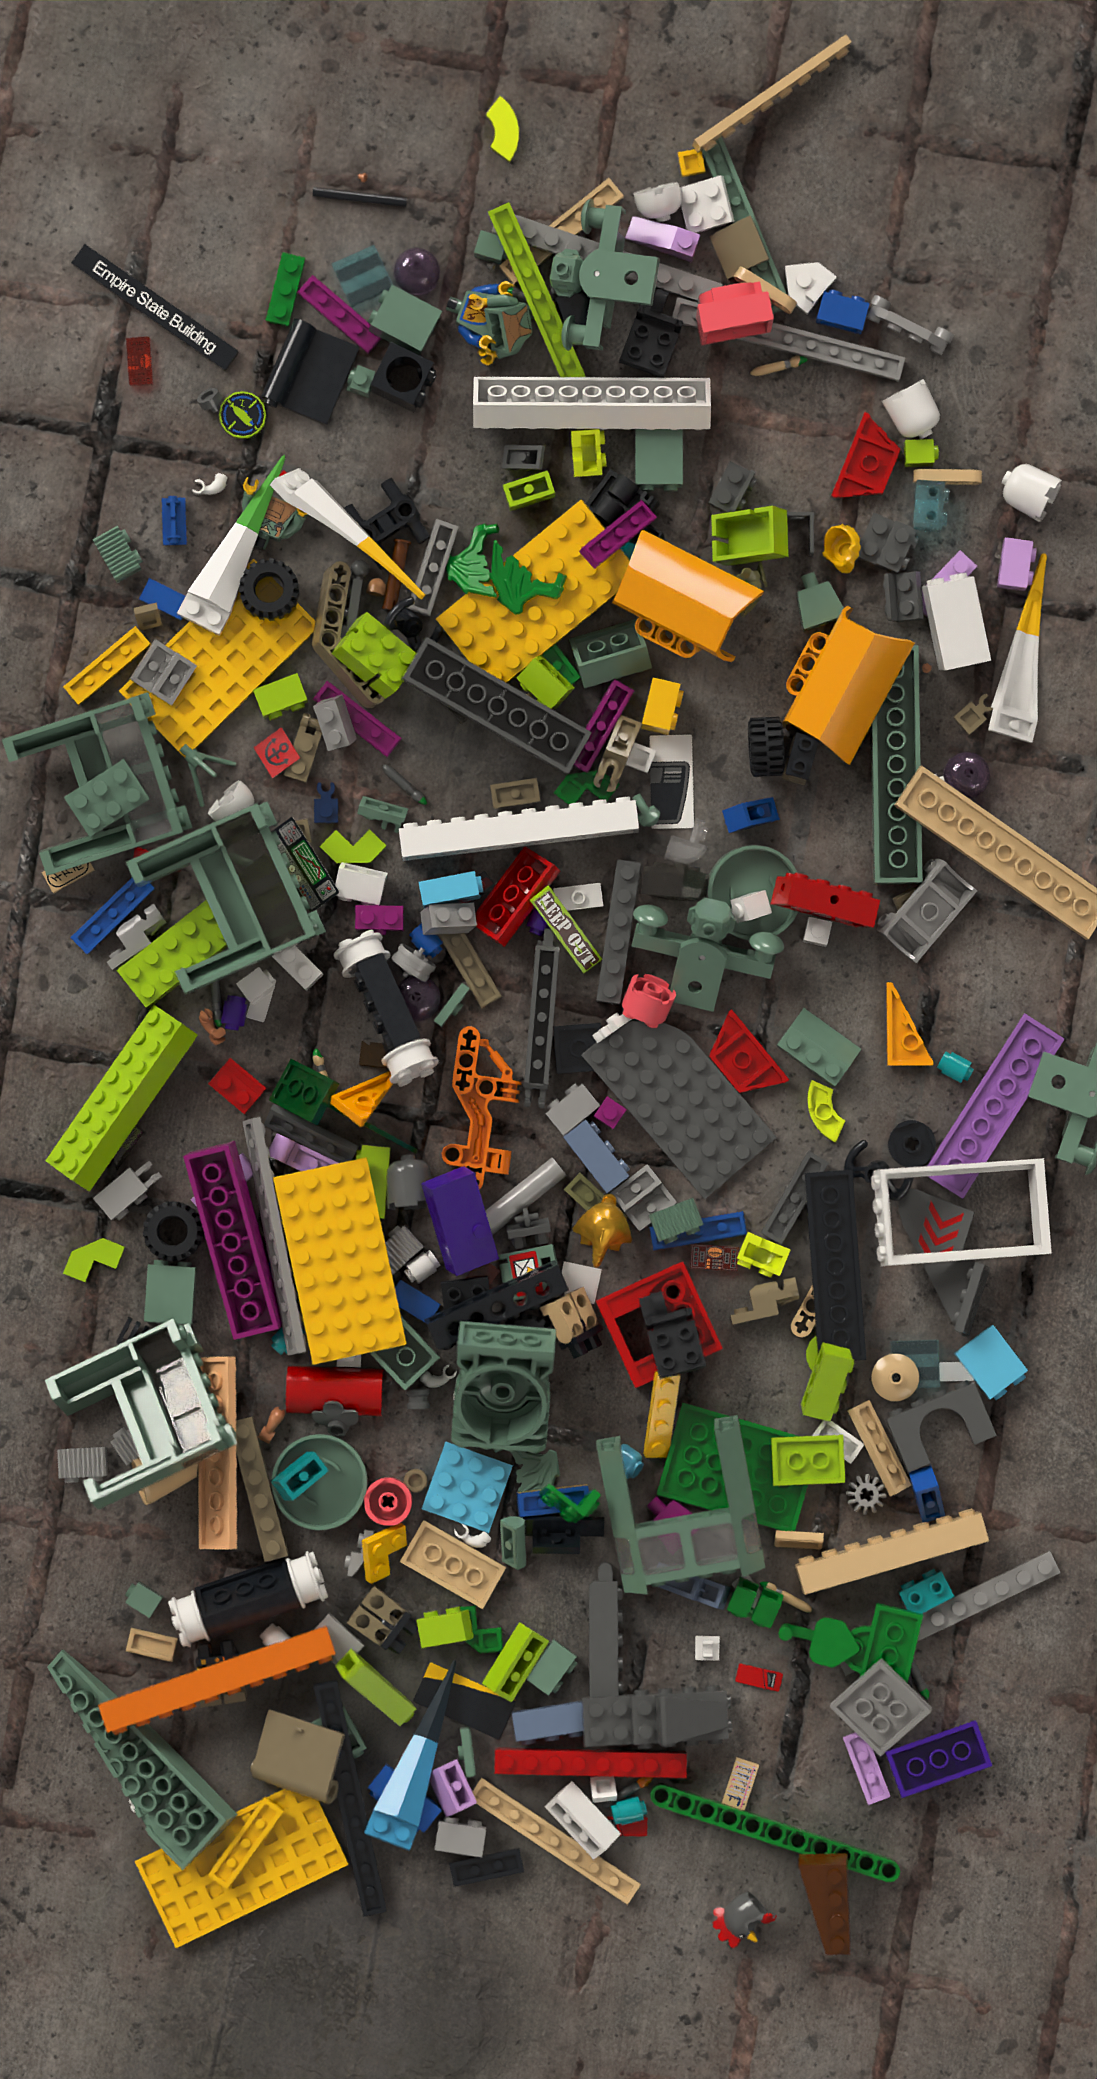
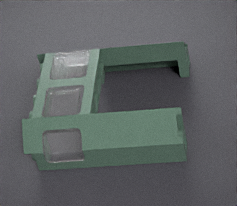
M738 1415L714 1419L715 1435L729 1508L639 1524L635 1523L622 1455L621 1437L616 1436L597 1440V1452L624 1593L648 1594L647 1585L649 1584L652 1587L665 1585L666 1581L675 1580L676 1583L688 1581L689 1577L699 1576V1578H708L717 1572L731 1574L740 1568L742 1577L766 1568Z

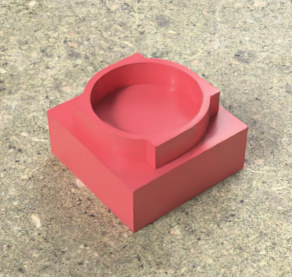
M760 281L711 288V290L699 295L696 322L701 346L771 332L774 318L768 291L762 292Z

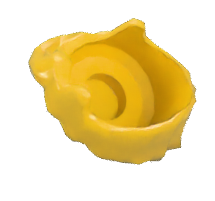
M842 523L841 525L833 526L825 534L824 552L822 554L840 572L850 573L854 569L855 561L859 557L861 549L860 537L855 529L848 525L845 526Z

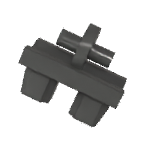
M523 1208L524 1215L515 1217V1223L506 1225L508 1238L511 1239L515 1249L527 1246L525 1236L535 1235L536 1244L540 1245L549 1242V1232L551 1230L548 1217L539 1219L538 1213L528 1214L527 1208Z

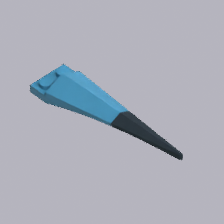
M456 1660L450 1666L378 1800L364 1833L408 1851L419 1827L456 1668Z

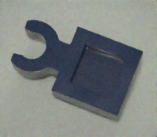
M321 782L317 784V791L321 795V799H314L315 824L338 823V799H331L335 792L333 782H331V788L328 792L322 790Z

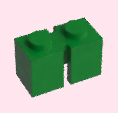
M739 1577L730 1597L727 1610L736 1617H749L757 1626H766L771 1629L784 1595L764 1587L755 1608H753L752 1605L760 1585Z

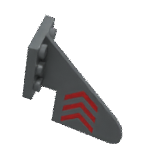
M909 1189L908 1193L899 1202V1214L902 1224L917 1254L962 1251L964 1249L975 1212L916 1189ZM970 1260L922 1263L952 1321V1325L955 1327L954 1330L969 1336L990 1267Z

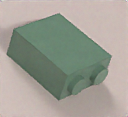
M392 285L389 291L384 289L378 301L381 303L379 310H373L368 319V323L371 324L369 332L420 355L442 311Z
M635 429V484L642 491L651 492L654 491V488H664L666 492L678 491V488H682L683 429Z
M154 1260L153 1265L148 1264L144 1322L165 1323L174 1319L178 1324L190 1323V1325H193L197 1268L192 1267L191 1262H177V1266H168V1261Z

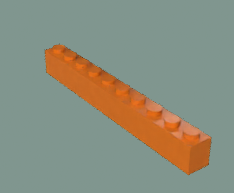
M326 1625L100 1703L98 1706L107 1733L113 1731L114 1735L127 1731V1726L136 1723V1726L140 1727L150 1723L149 1718L159 1716V1719L173 1715L172 1710L182 1708V1711L196 1707L195 1702L204 1700L206 1704L218 1700V1695L227 1692L229 1696L241 1692L242 1686L250 1684L252 1688L264 1684L263 1679L273 1676V1679L276 1680L287 1676L286 1671L295 1668L296 1672L308 1669L311 1662L318 1660L319 1664L331 1661L333 1660L332 1655H335L336 1651Z

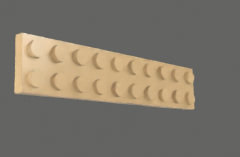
M920 766L895 803V807L1084 939L1088 940L1097 927L1096 887L925 767Z

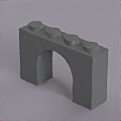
M968 1380L954 1385L956 1389L947 1393L946 1389L932 1394L934 1399L925 1402L924 1398L910 1403L912 1407L903 1411L901 1407L889 1412L890 1417L885 1420L907 1472L930 1464L920 1438V1425L924 1417L935 1409L948 1408L955 1411L962 1418L974 1445L997 1436L974 1382L969 1384Z

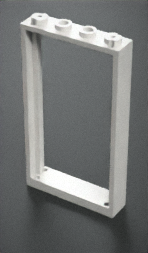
M1044 1158L873 1171L874 1175L871 1177V1186L875 1190L873 1210L874 1213H877L875 1234L876 1237H879L877 1255L878 1261H881V1266L1052 1253ZM1028 1169L1034 1245L907 1255L893 1254L888 1179Z

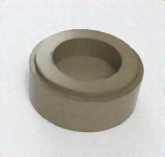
M412 1469L406 1473L404 1483L410 1492H421L427 1486V1475L422 1470Z

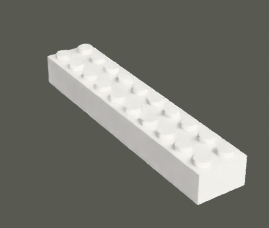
M474 377L473 428H575L579 430L710 429V378Z
M630 797L616 798L615 803H607V800L592 801L590 806H583L582 802L569 804V808L560 809L559 805L547 806L545 811L536 812V808L521 810L522 814L512 815V811L499 812L498 817L489 818L488 814L475 815L474 820L466 821L465 817L451 818L450 823H442L441 820L427 821L425 826H418V823L403 824L404 828L399 829L403 861L638 833L639 824L636 800L630 801Z

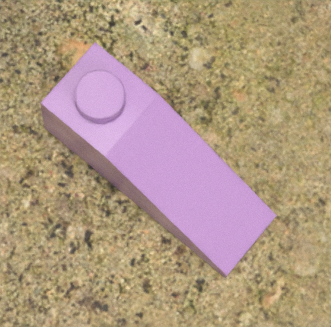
M633 216L625 239L692 262L700 240V234L680 227Z

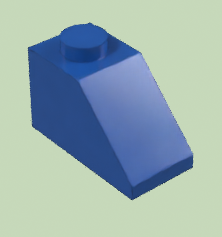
M773 797L741 803L722 810L729 833L780 820Z
M932 1466L908 1472L922 1523L945 1516L939 1485Z

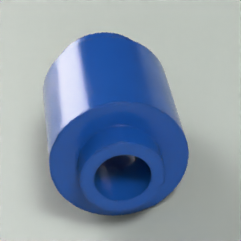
M422 923L409 934L412 938L411 942L417 949L423 948L425 950L423 952L425 958L429 955L431 958H434L443 950L441 945L444 942L437 934L423 935Z

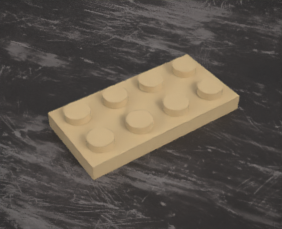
M425 1520L421 1523L400 1560L404 1565L482 1609L506 1569L504 1565Z

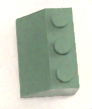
M637 619L569 639L584 688L620 679L621 677L652 668L644 637L640 636L635 630Z
M805 1008L802 1009L776 1045V1047L833 1088L861 1051V1048Z

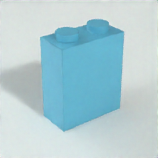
M475 871L418 882L424 908L430 904H454L480 899L479 893L483 892L481 876L476 877Z
M990 1325L954 1353L988 1399L993 1397L995 1400L999 1399L1007 1392L1005 1389L1011 1383L1017 1385L1026 1378L1024 1373L1028 1371L994 1325Z

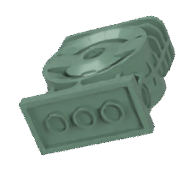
M460 1321L457 1365L461 1369L455 1384L451 1441L456 1446L462 1448L468 1446L480 1447L485 1450L492 1448L504 1449L509 1452L516 1450L528 1451L533 1454L540 1453L546 1448L550 1407V1382L548 1375L553 1372L556 1329ZM500 1386H505V1387H507V1388H506V1389H502V1388H499V1387H500Z

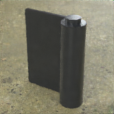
M294 318L261 395L265 399L263 403L273 408H277L279 405L327 425L360 346L317 330L313 325Z

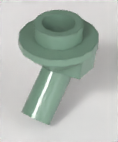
M641 794L635 795L632 799L636 800V806L640 811L637 815L639 824L644 827L655 825L659 820L660 811L654 805L648 807Z

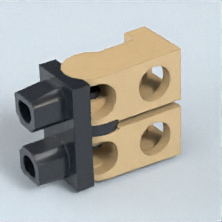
M584 1287L571 1291L563 1297L540 1307L543 1316L549 1315L556 1329V1337L561 1342L559 1343L561 1350L569 1348L573 1359L583 1356L588 1351L602 1345L597 1333L601 1332L603 1328L601 1323L598 1324L596 1314Z

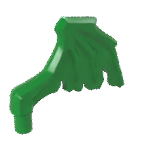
M498 524L476 526L470 545L459 555L449 556L446 565L448 580L455 581L465 594L470 592L489 597L497 596L492 586H484L480 583L488 582L491 578L489 576L490 571L485 569V567L489 566L486 557L478 554L483 552L486 536L499 533Z
M494 540L492 572L489 573V576L498 592L499 597L497 600L515 615L523 612L524 603L537 595L558 599L564 590L563 585L567 578L566 575L558 573L555 583H544L538 579L531 583L532 573L525 566L520 568L519 560L513 555L506 558L504 566L502 559L503 547L498 544L497 540Z

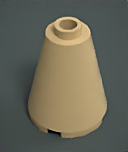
M140 1458L132 1460V1469L142 1465ZM197 1458L186 1461L185 1469L141 1489L139 1494L145 1505L152 1504L195 1479L198 1472Z

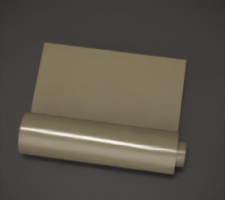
M269 1709L257 1754L251 1764L250 1771L254 1779L330 1804L334 1801L338 1792V1782L333 1780L345 1734Z

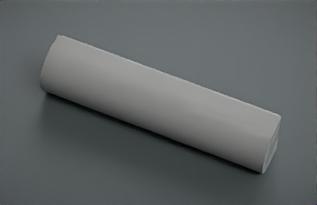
M439 519L435 520L415 582L425 596L423 599H420L412 592L411 597L415 599V603L407 607V609L413 613L428 617L431 615L459 526Z
M550 1158L485 1210L492 1235L520 1214L523 1208L530 1206L567 1176L553 1158Z

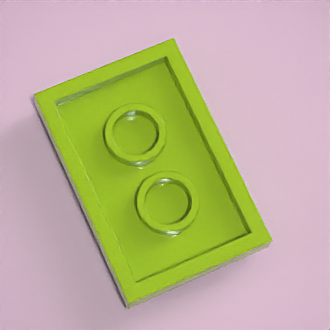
M843 1435L771 1438L773 1486L845 1483Z

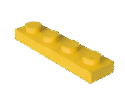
M136 626L133 627L64 685V689L78 705H81L151 646L150 642Z
M655 1371L643 1451L645 1458H667L671 1444L680 1374L660 1379L658 1371Z
M264 1797L208 1876L225 1889H228L284 1810Z

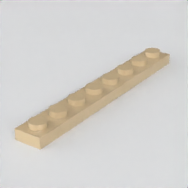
M847 35L838 39L697 137L692 145L694 149L699 153L703 149L706 152L717 144V139L722 136L724 138L729 137L736 131L735 127L740 123L746 125L754 119L755 116L753 114L759 110L764 112L774 104L773 100L778 97L783 99L793 91L791 88L796 84L802 86L811 79L810 75L812 73L824 71L830 66L829 61L835 57L838 60L844 57L849 52L848 48L852 41Z
M482 1777L473 1789L472 1793L476 1799V1804L627 1905L641 1884L602 1857L598 1856L593 1860L575 1839Z

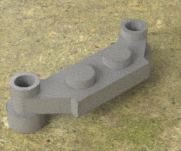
M874 295L870 303L872 306L866 318L878 324L880 320L889 323L888 328L898 333L901 330L909 333L908 338L917 343L927 342L931 345L929 350L939 355L943 354L947 344H950L954 337V334L941 327H937L935 333H932L892 311H888L891 302L880 296Z

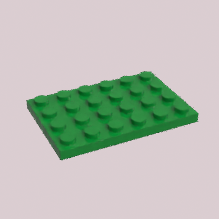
M682 1402L657 1495L709 1510L729 1508L714 1429V1419L728 1417V1415ZM739 1419L757 1515V1524L782 1531L795 1532L808 1484L773 1486L771 1438L797 1437L798 1435ZM752 1514L745 1516L743 1518L744 1520L753 1522Z

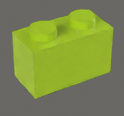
M548 470L503 485V491L510 511L555 497V491Z
M542 655L535 657L517 677L521 682L520 686L526 692L532 693L538 702L552 710L558 708L575 689Z
M298 673L253 690L264 719L268 717L269 720L277 719L283 716L282 712L289 709L292 712L305 708L304 704L308 703Z
M460 1607L448 1608L445 1614L439 1615L437 1610L423 1613V1618L416 1620L422 1648L474 1638L469 1610L460 1611Z

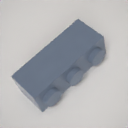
M584 1120L563 1138L607 1194L629 1177L627 1172L630 1169L622 1158L618 1161L612 1153L615 1152V1149L609 1141L603 1142L598 1134L601 1131L593 1121L588 1123L587 1120Z
M582 1701L512 1711L516 1742L521 1741L522 1745L536 1743L535 1739L545 1737V1741L558 1740L559 1735L568 1734L569 1738L583 1736Z

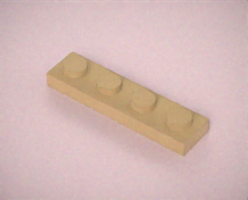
M870 1400L848 1410L889 1496L895 1495L911 1486Z

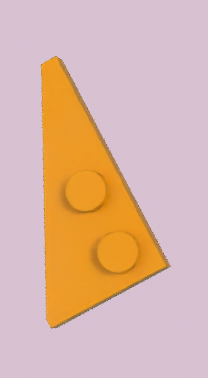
M887 982V1066H933V1060L927 1052L908 1011L903 1005L900 995L893 983Z
M390 1071L332 1095L330 1104L362 1127L394 1084L390 1082V1077L392 1076Z

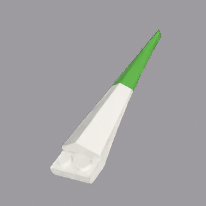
M285 455L277 462L194 581L177 615L220 636L231 615L239 591L240 579L247 568L274 492L270 484L275 478L279 477L285 462Z

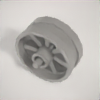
M403 943L400 944L398 951L391 958L397 965L403 968L405 971L403 976L413 975L425 982L430 977V973L436 968L434 963L425 958L423 954L425 950L423 948H420L418 951Z

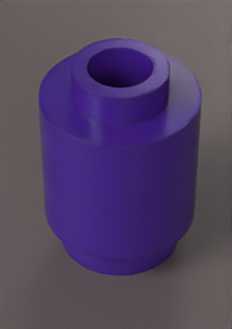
M534 907L526 926L530 928V933L542 937L544 929L550 928Z
M227 996V1001H224L221 1023L225 1024V1029L239 1031V1026L244 1027L248 1007L246 998Z

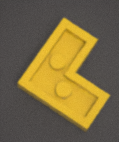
M401 1522L362 1540L365 1580L370 1584L390 1575L388 1555L407 1546L406 1527Z

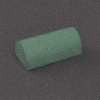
M517 1516L506 1517L500 1520L502 1562L519 1570L526 1566L525 1521Z

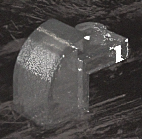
M696 818L690 841L671 835L664 860L680 865H689L701 859L708 847L699 844V840L704 841L708 828L704 827L705 821Z

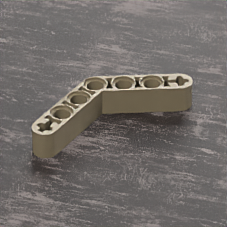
M338 561L328 567L323 574L312 647L358 702L365 708H373L385 699L369 686L376 677L374 676L367 682L361 678L360 683L355 681L353 678L354 672L344 664H341L331 654L342 639L340 635L351 575L349 566L342 561ZM330 592L336 595L337 601H333L330 598ZM326 615H330L332 617L333 624H330L326 620ZM322 637L328 639L329 646L323 644Z

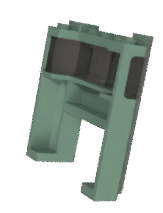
M268 802L260 805L256 803L126 862L134 882L139 888L191 865L225 939L228 950L186 969L183 967L175 971L185 994H189L326 932L317 910L307 913L306 910L310 909L305 895L300 897L297 888L301 886L296 875H290L287 869L291 865L285 852L281 854L277 847L281 842L276 831L271 832L270 829L278 826V823Z
M174 1319L169 1320L45 1380L52 1400L67 1416L113 1394L117 1397L142 1465L101 1485L92 1477L83 1481L91 1503L98 1510L237 1444L236 1431L230 1424H227L223 1414L218 1413L216 1407L219 1406V1402L215 1394H211L208 1388L211 1386L210 1379L201 1370L203 1362L199 1353L204 1352L190 1323L179 1326Z

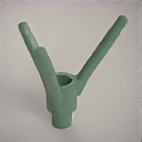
M185 744L179 751L186 756L185 760L188 762L200 807H204L205 804L196 767L199 765L212 777H216L217 774L203 762V759L234 767L236 762L197 752Z

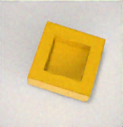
M693 149L678 152L682 177L705 173L702 151L697 153Z

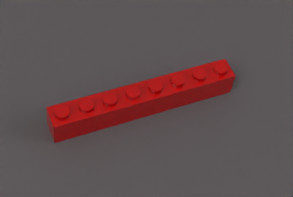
M495 1747V1774L686 1778L687 1772L686 1751Z

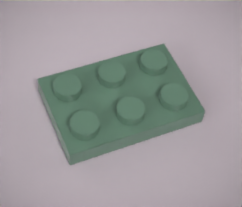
M122 759L64 797L89 837L150 799L125 759Z

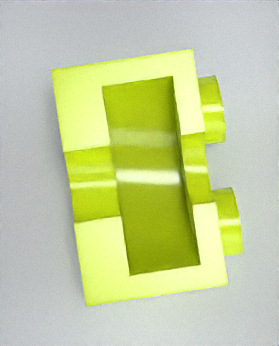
M587 429L571 431L574 477L602 475V467H606V453H601L600 446L605 444L604 430Z
M747 1232L737 1259H739L737 1264L748 1269L751 1268V1265L760 1268L758 1273L772 1278L773 1274L780 1276L790 1249Z

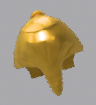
M613 1194L604 1195L602 1202L591 1207L572 1228L573 1232L581 1235L580 1244L593 1245L592 1262L595 1268L601 1265L607 1249L619 1251L622 1243L632 1242L629 1225L622 1211L616 1206V1197Z

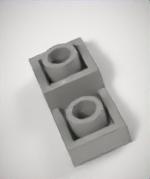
M365 1529L364 1534L359 1533L357 1548H362V1540L373 1535L375 1530ZM362 1549L361 1552L352 1551L351 1556L346 1555L344 1570H348L347 1576H353L364 1561Z

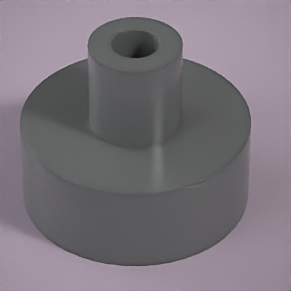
M209 388L198 396L197 402L203 410L211 409L212 413L220 410L219 403L222 400V396L217 388Z

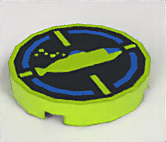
M244 391L233 393L224 400L220 407L219 418L221 426L226 433L234 438H252L260 433L265 425V406L252 393Z

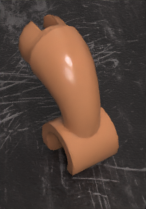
M210 1009L201 1011L199 1020L203 1028L209 1033L211 1042L214 1045L224 1042L225 1037L223 1036L226 1034V1031L222 1027L216 1029L213 1022V1012Z
M275 1407L271 1411L267 1425L263 1427L258 1436L260 1440L268 1444L276 1433L274 1430L285 1416V1410L281 1411L280 1407Z

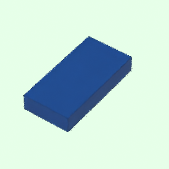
M149 578L139 600L146 604L157 602L160 611L180 621L183 619V617L177 615V612L186 596Z
M402 1280L395 1287L399 1307L425 1322L424 1319L435 1315L441 1305Z

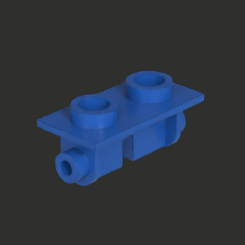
M178 496L162 498L163 546L187 545L185 498H178Z

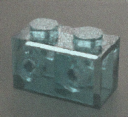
M916 481L912 528L919 531L940 532L942 526H946L947 512H943L944 502L948 503L949 489L945 488V482ZM929 492L934 493L935 496H930ZM927 516H932L933 520H929Z

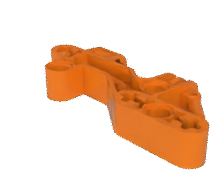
M467 1026L460 1031L452 1087L470 1119L467 1146L458 1144L445 1146L442 1151V1158L446 1164L451 1166H465L466 1168L469 1166L473 1169L482 1168L481 1174L476 1172V1180L480 1181L478 1185L480 1190L484 1183L485 1172L509 1175L512 1151L489 1148L492 1117L487 1106L493 1100L519 1103L516 1095L520 1094L517 1088L518 1085H522V1082L513 1080L512 1069L497 1050L494 1051L491 1048L487 1039H480V1033L475 1027ZM468 1031H472L473 1036L477 1037L476 1040L471 1041L470 1048H475V1052L461 1050V1046L466 1048L467 1041L463 1038V1035H467ZM479 1046L485 1047L490 1053L489 1057L502 1072L501 1078L476 1074ZM468 1054L473 1058V1063L470 1067H462L459 1060L462 1055ZM458 1069L464 1072L472 1071L471 1076L466 1074V1082L470 1083V1086L465 1087L464 1091H461L460 1087L456 1085V1082H460L462 1079V1073L457 1074ZM489 1081L492 1083L493 1091L490 1094L480 1092L479 1087L482 1082ZM497 1082L504 1083L503 1088H500L502 1097L495 1096ZM450 1148H455L459 1151L460 1156L454 1162L446 1158V1152ZM502 1155L500 1168H498L499 1156Z

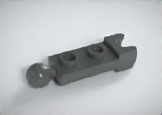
M363 560L354 561L351 565V573L354 578L353 585L349 584L347 598L350 599L349 608L345 607L343 621L347 622L346 626L342 625L341 638L346 636L345 634L358 617L363 578L369 573V566Z

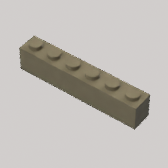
M254 1417L237 1420L236 1454L264 1561L267 1562L289 1555Z

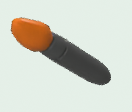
M653 1777L639 1778L637 1782L618 1791L616 1801L603 1802L602 1807L609 1808L615 1805L616 1802L622 1801L634 1794L640 1788H645L650 1784Z

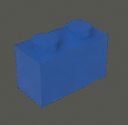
M836 290L824 291L816 323L861 335L870 303L865 302L866 299L859 296L848 298L842 296L843 293Z

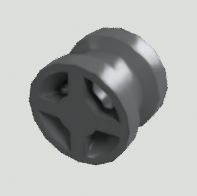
M430 1389L406 1390V1395L409 1397L407 1409L430 1408V1403L428 1402Z

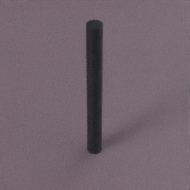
M313 187L312 197L406 207L407 198Z

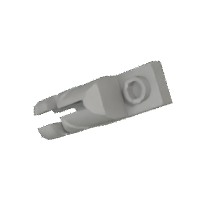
M154 904L144 910L146 920H143L139 915H135L119 927L116 934L126 949L122 951L120 948L109 955L110 960L107 963L113 971L123 966L151 944L147 936H152L159 928L166 924L165 919Z

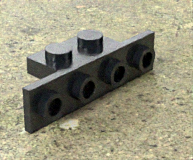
M554 1516L521 1517L525 1521V1536H533L532 1554H580V1536L604 1537V1517H583L577 1523L573 1521L570 1523L562 1517Z

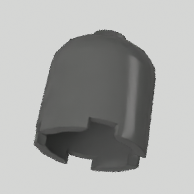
M402 1155L401 1160L389 1165L387 1169L388 1210H396V1207H404V1210L427 1208L428 1205L421 1183L432 1179L430 1167L425 1161L415 1159V1155Z

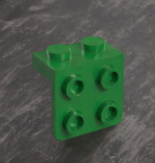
M551 1484L546 1485L539 1492L542 1496L541 1500L547 1506L557 1508L560 1511V1516L570 1523L572 1521L577 1523L583 1517H588L600 1504L597 1500L601 1494L595 1489L587 1493L578 1505Z

